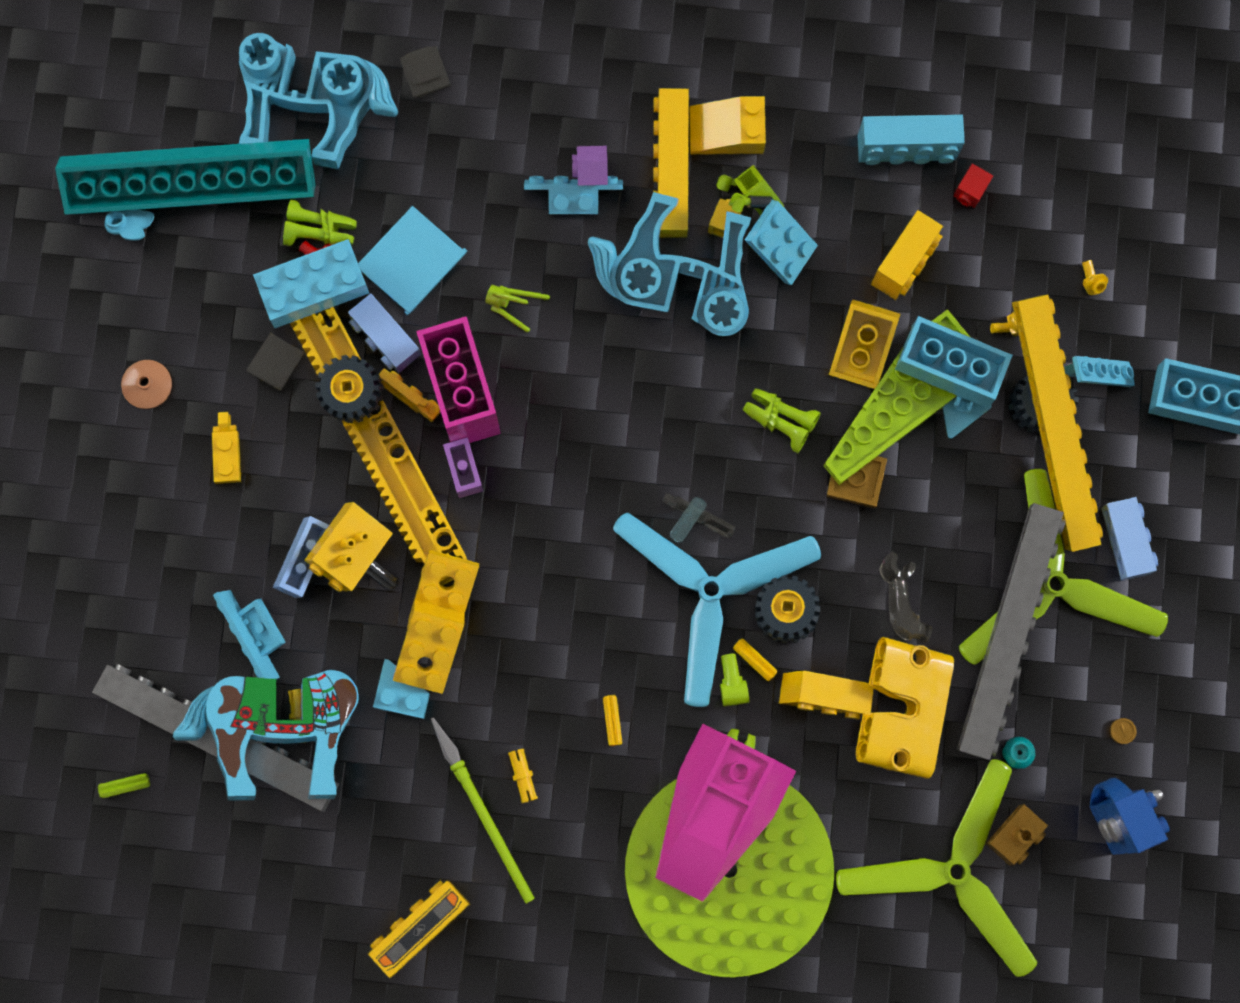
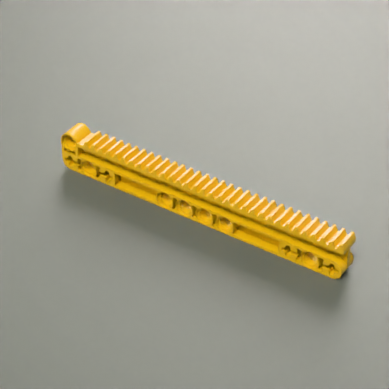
M334 307L290 323L317 376L319 372L324 373L325 369L323 366L326 363L329 366L333 364L331 360L334 358L341 360L343 355H347L349 358H352L353 355L358 356L361 360ZM326 314L333 324L332 327H328L323 318ZM384 401L378 402V405L381 406L378 414L370 418L365 416L362 422L358 423L356 420H353V423H347L343 420L342 423L351 440H353L354 446L358 449L357 451L363 463L367 466L369 474L372 475V480L376 484L378 491L382 492L380 495L386 501L385 504L388 510H391V516L393 519L396 518L394 521L397 527H401L399 531L402 536H405L406 544L410 545L408 547L412 554L415 553L413 556L415 561L424 562L425 564L429 550L447 555L453 551L456 557L467 560L463 549ZM390 426L393 428L389 436L380 435L383 427ZM402 448L405 451L402 457L394 458L391 456L393 450ZM430 514L436 517L440 526L439 529L436 530L433 523L429 521ZM443 535H448L451 537L450 544L445 547L438 544L439 538ZM444 576L440 579V584L444 585L454 579L450 576Z

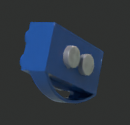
M1110 778L1094 786L1089 807L1112 855L1139 853L1168 840L1165 833L1170 831L1168 823L1164 817L1157 818L1153 808L1158 806L1157 801L1163 798L1161 790L1148 791L1146 793L1144 789L1131 791L1122 781L1116 778Z

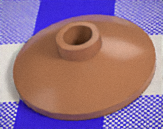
M138 361L125 371L121 382L122 393L126 400L137 408H155L161 405L170 395L172 389L170 373L162 364L156 361ZM147 378L149 383L146 386H141V381Z

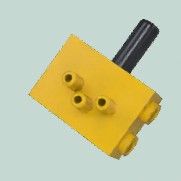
M354 502L344 504L304 560L310 565V571L317 576H325L330 580L328 584L339 592H342V590L352 591L364 573L388 591H392L398 584L396 577L374 561L393 533Z

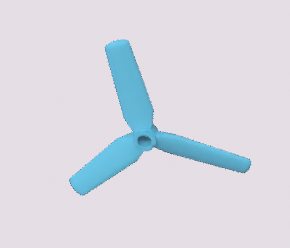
M630 513L621 515L613 527V530L677 584L698 592L700 600L691 617L684 697L685 703L693 707H705L710 701L723 625L719 601L722 596L743 595L771 582V579H778L821 558V551L814 537L809 536L733 563L717 577L707 575L697 560ZM708 584H713L717 587L718 593L715 596H709L705 593L704 587Z

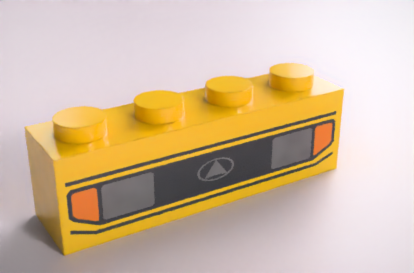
M440 880L429 890L432 895L425 902L420 899L409 909L412 912L405 920L400 917L390 927L392 932L386 938L381 935L370 945L373 950L368 955L389 978L394 976L470 905L450 881L443 883Z

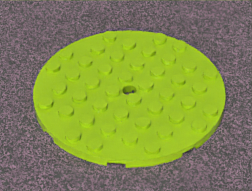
M677 779L664 787L645 807L635 824L627 847L625 860L626 888L633 912L640 926L651 941L668 957L689 969L707 975L719 977L749 976L762 973L787 961L798 953L816 933L824 919L832 896L834 883L833 853L825 827L810 803L796 789L789 785L774 818L734 864L737 868L736 875L732 878L724 876L702 902L655 878Z

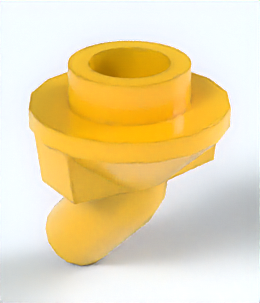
M1092 260L1082 262L1086 277L1083 286L1086 292L1090 295L1102 293L1108 284L1107 276L1104 274L1095 275Z
M1014 312L1007 316V323H992L990 325L991 333L1011 332L1014 337L1019 336Z

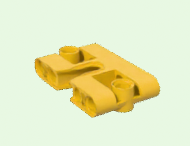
M886 637L879 639L875 648L868 686L890 698L904 701L907 711L905 714L897 712L863 713L856 748V759L858 762L929 779L933 775L954 667V658L951 655L929 650L925 646H915ZM914 653L916 654V661H915V662H914V660H913V654H914ZM895 754L897 755V763H896V764L894 763V756H895Z

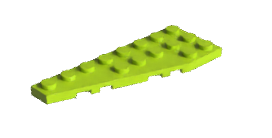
M948 309L932 320L934 323L970 337ZM903 348L824 464L826 470L839 485L957 397L955 394L895 370Z

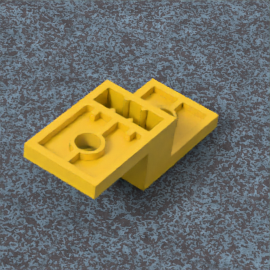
M429 550L408 618L407 633L393 675V681L443 694L464 627L465 610L478 572L479 563ZM444 576H450L454 579V584L450 587H444L440 584V579ZM422 657H428L432 660V664L424 668L418 664V660Z

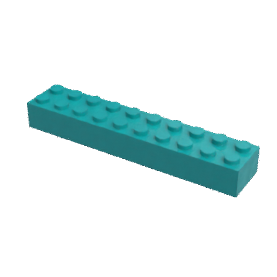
M309 139L61 156L55 167L65 215L314 197L315 191Z

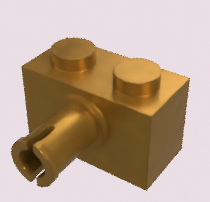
M1019 805L987 841L986 845L1008 865H1014L1015 863L1020 865L1029 855L1027 849L1033 843L1037 845L1045 837L1046 833L1044 830L1048 825L1026 805Z

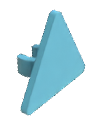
M960 396L954 398L942 408L947 437L950 439L954 438L987 412L992 405L986 408Z

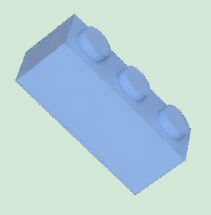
M369 294L348 311L351 318L349 321L351 327L357 333L363 332L367 337L364 340L373 352L378 350L383 355L381 361L389 370L394 368L399 374L421 355L418 346L372 294Z
M1137 497L1108 503L1103 506L1101 510L1121 581L1150 575L1157 571L1158 559L1155 552L1151 551L1149 544L1151 542V534L1149 529L1144 526L1142 519L1144 518V509L1142 504L1138 503Z
M311 516L303 518L275 581L274 589L294 598L303 597L313 574L309 570L310 565L304 560L329 526L328 524Z

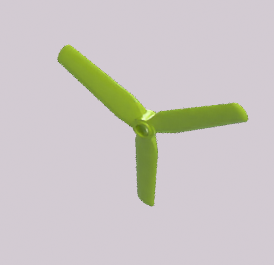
M1031 469L1025 472L1028 508L1035 503L1055 509L1047 471L1044 469ZM1057 534L1055 544H1058V549L1054 559L1050 558L1047 568H1050L1051 572L1047 583H1043L1040 590L1043 593V599L1040 607H1035L1033 617L1036 620L1044 615L1055 597H1060L1075 610L1155 637H1159L1164 632L1168 623V615L1093 581L1068 579L1063 573L1065 553L1061 535ZM1052 577L1060 581V589L1058 591L1052 590L1049 585ZM997 613L959 646L962 656L969 663L976 665L984 659Z
M992 759L989 762L953 838L950 860L943 863L922 858L841 869L836 874V884L840 894L859 895L931 891L949 883L954 886L961 908L1016 977H1022L1030 973L1037 965L1036 959L989 888L971 875L969 867L983 850L1011 776V767L997 759ZM955 864L959 865L962 869V876L959 879H954L950 874L951 867Z

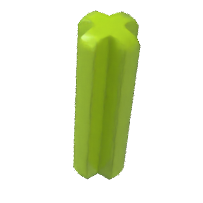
M143 773L98 785V792L101 798H106L147 788L150 786V778L148 774Z

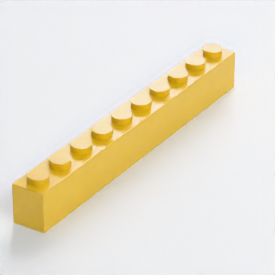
M1048 295L1012 302L1056 510L1064 512L1062 519L1065 520V525L1062 531V538L1065 550L1073 552L1101 545L1100 538L1103 537L1101 525L1097 523L1095 513L1098 511L1095 499L1091 498L1090 488H1092V480L1090 475L1086 474L1084 464L1087 463V457L1084 449H1081L1079 442L1082 434L1080 426L1075 423L1076 405L1074 400L1070 399L1068 389H1071V382L1068 374H1065L1063 364L1066 363L1064 351L1059 348L1060 330L1058 325L1054 324L1052 315L1055 314L1054 303L1052 299H1049Z

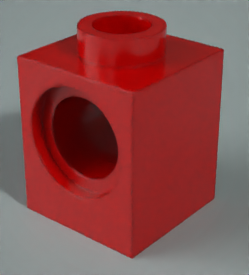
M972 164L959 184L954 196L961 204L975 208L991 182L993 175Z

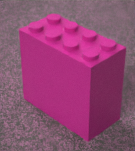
M467 317L416 331L450 442L468 437L469 443L501 434L496 411Z

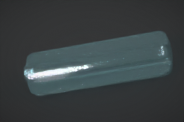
M695 497L670 532V537L674 541L681 543L707 506L703 499Z

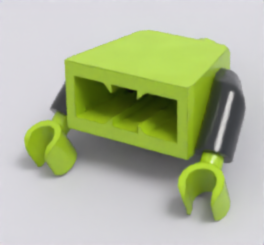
M754 165L736 177V179L727 175H721L716 184L718 189L726 192L729 191L731 185L735 186V189L742 191L744 195L735 193L729 202L732 210L736 212H741L744 205H747L748 208H755L761 216L772 200L779 201L784 207L783 203Z

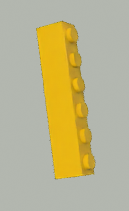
M659 89V97H654V112H658V121L654 120V135H658V144L653 146V159H658V167H653V182H658V191L653 192L679 199L677 207L667 216L661 227L660 238H687L689 89Z

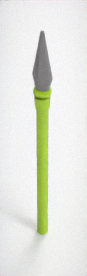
M431 718L444 758L451 765V771H455L456 778L461 782L525 904L535 898L471 781L470 774L467 768L464 767L465 762L460 759L458 749L436 720Z

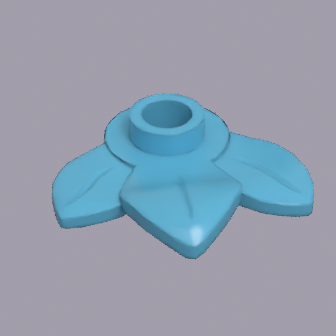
M137 209L111 211L107 214L104 225L111 234H120L126 240H140L145 237L143 229L152 223L154 214Z

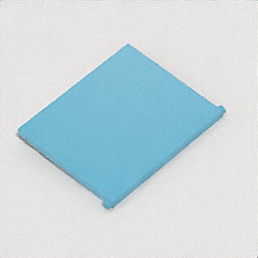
M412 206L358 265L361 272L405 310L404 313L408 316L458 263L467 250L465 248L461 249Z

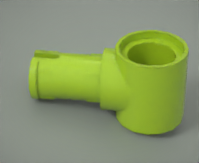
M736 654L721 656L724 679H722L723 684H720L723 707L749 703L746 680L742 679V676H739Z

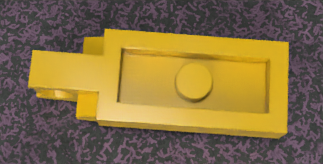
M384 368L379 373L383 387L416 413L419 412L431 422L441 413L439 405L434 400L424 399L422 397L423 394L416 387H408L404 384L402 377L395 371L389 372Z
M228 412L218 413V426L213 427L212 433L214 483L241 482L237 426L231 425V415Z

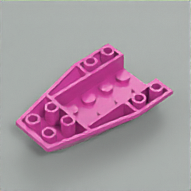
M702 724L678 772L655 878L703 902L774 818L796 771Z

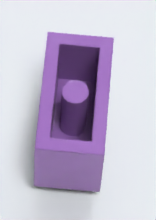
M607 146L577 147V155H572L573 177H578V186L608 185Z
M468 437L443 444L458 497L462 498L482 492L483 488Z

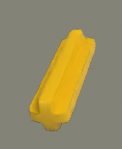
M740 639L734 645L733 649L767 681H770L777 674V670L744 639Z
M608 695L603 697L609 746H619L622 744L617 697L616 695Z

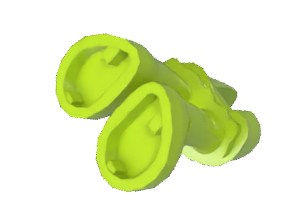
M290 200L287 210V221L284 227L283 245H293L296 238L320 240L325 245L327 243L334 245L349 239L350 244L353 245L354 237L349 234L338 233V228L354 230L356 229L357 221L332 213L329 210L328 213L322 209L320 213L308 211L301 208L299 202ZM303 221L322 225V228H314L299 225L293 222Z
M755 388L751 396L757 402L766 406L765 410L746 402L743 411L765 429L768 427L771 432L777 429L786 434L791 439V449L799 453L821 413L816 410L808 412L798 410L781 402V398H777V394H771ZM780 413L796 421L802 427H798L785 421L784 419L778 417V414Z

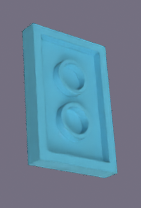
M772 200L765 208L745 238V241L785 284L789 285L793 284L818 246L779 201Z

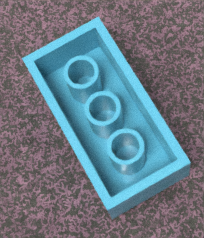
M963 115L863 117L858 132L859 162H865L868 165H876L880 162L902 164L905 161H914L916 164H925L929 161L951 163L957 160L965 143Z
M349 239L253 274L274 328L369 293Z
M918 316L911 327L895 370L989 408L996 400L1012 355Z
M1165 358L1157 366L1148 413L1240 434V376Z

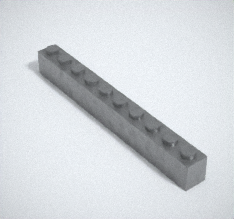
M1035 503L1029 506L956 749L958 751L990 760L991 755L995 756L999 746V741H996L998 731H1003L1007 717L1003 716L1005 707L1010 706L1013 700L1014 692L1011 691L1013 681H1018L1021 673V667L1018 664L1020 657H1025L1029 642L1025 641L1027 634L1032 632L1035 626L1034 610L1035 607H1040L1043 599V593L1040 590L1042 584L1047 583L1051 569L1047 567L1050 558L1054 559L1058 549V544H1055L1057 534L1061 535L1064 529L1065 520L1062 519L1064 512Z
M119 664L115 668L107 665L92 693L173 734L183 721L192 702L185 699L181 703L174 699L175 693L163 687L160 691L152 688L151 686L154 682L142 676H139L138 679L129 676L131 670ZM207 727L205 734L199 740L187 741L217 757L216 744L209 727ZM250 739L245 751L247 773L325 812L331 799H308L312 773L311 767L313 764L301 758H298L296 762L288 758L290 752L278 746H275L274 750L265 746L266 742Z

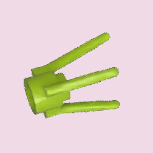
M491 285L486 296V303L492 305L491 311L499 313L525 332H529L530 328L501 309V307L506 308L509 301L528 304L527 300L513 295L545 300L550 299L549 295Z

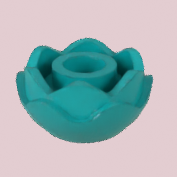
M1013 737L1006 742L1002 754L1010 767L1024 769L1034 761L1035 748L1027 738ZM1018 750L1022 752L1021 755H1018Z

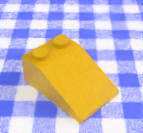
M736 97L690 106V154L764 153L766 144L765 97Z
M853 299L829 375L875 389L879 384L901 314Z

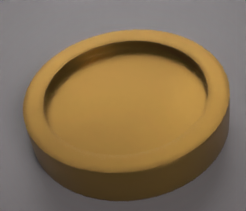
M1117 719L1110 726L1111 738L1116 743L1128 744L1136 737V726L1129 719Z

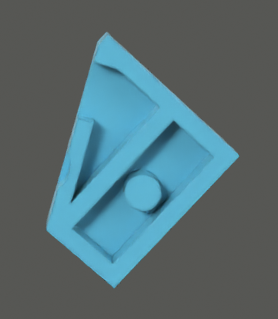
M385 659L373 708L424 719L430 694L425 689L393 681L396 665Z

